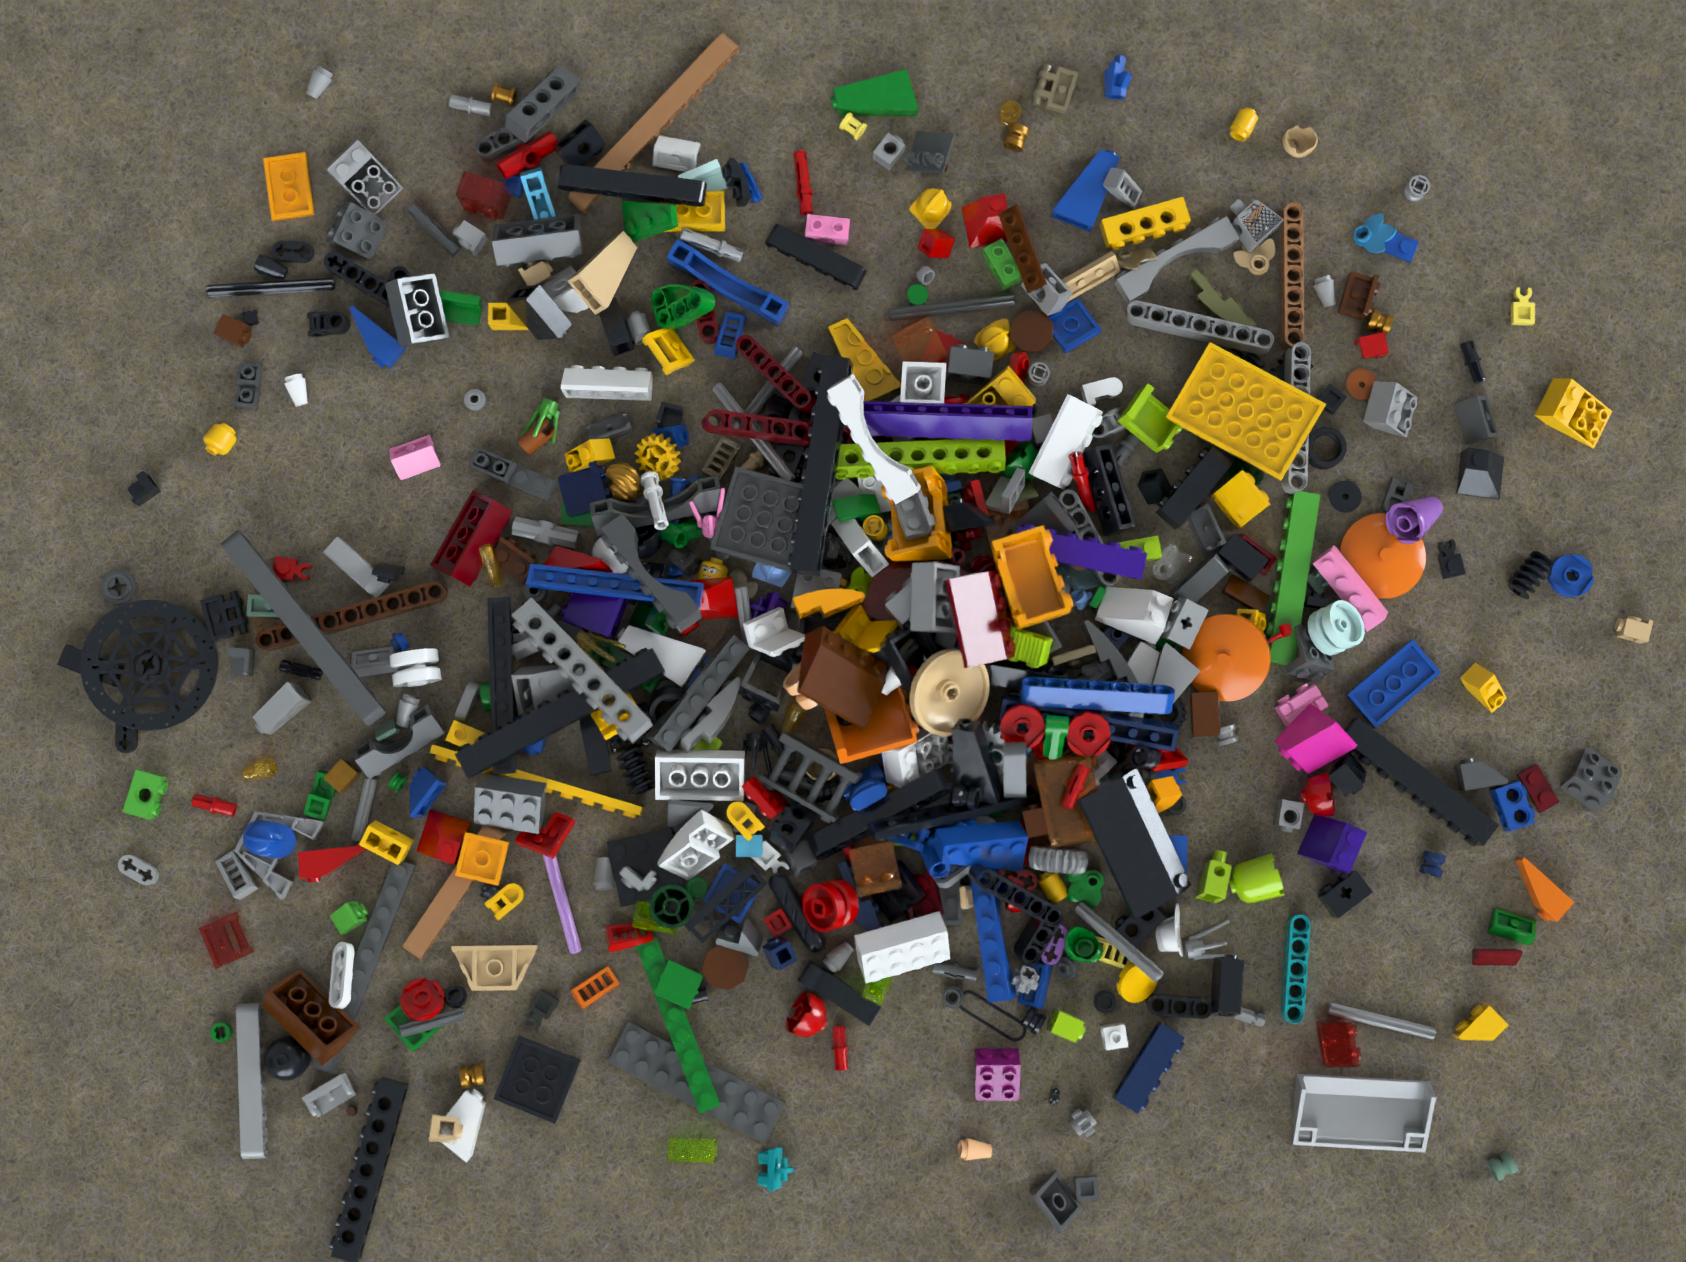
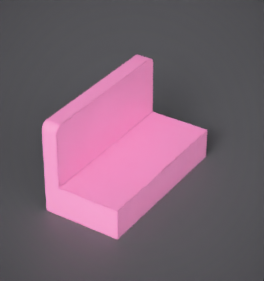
M430 435L389 449L391 462L400 480L440 467V461L434 450Z

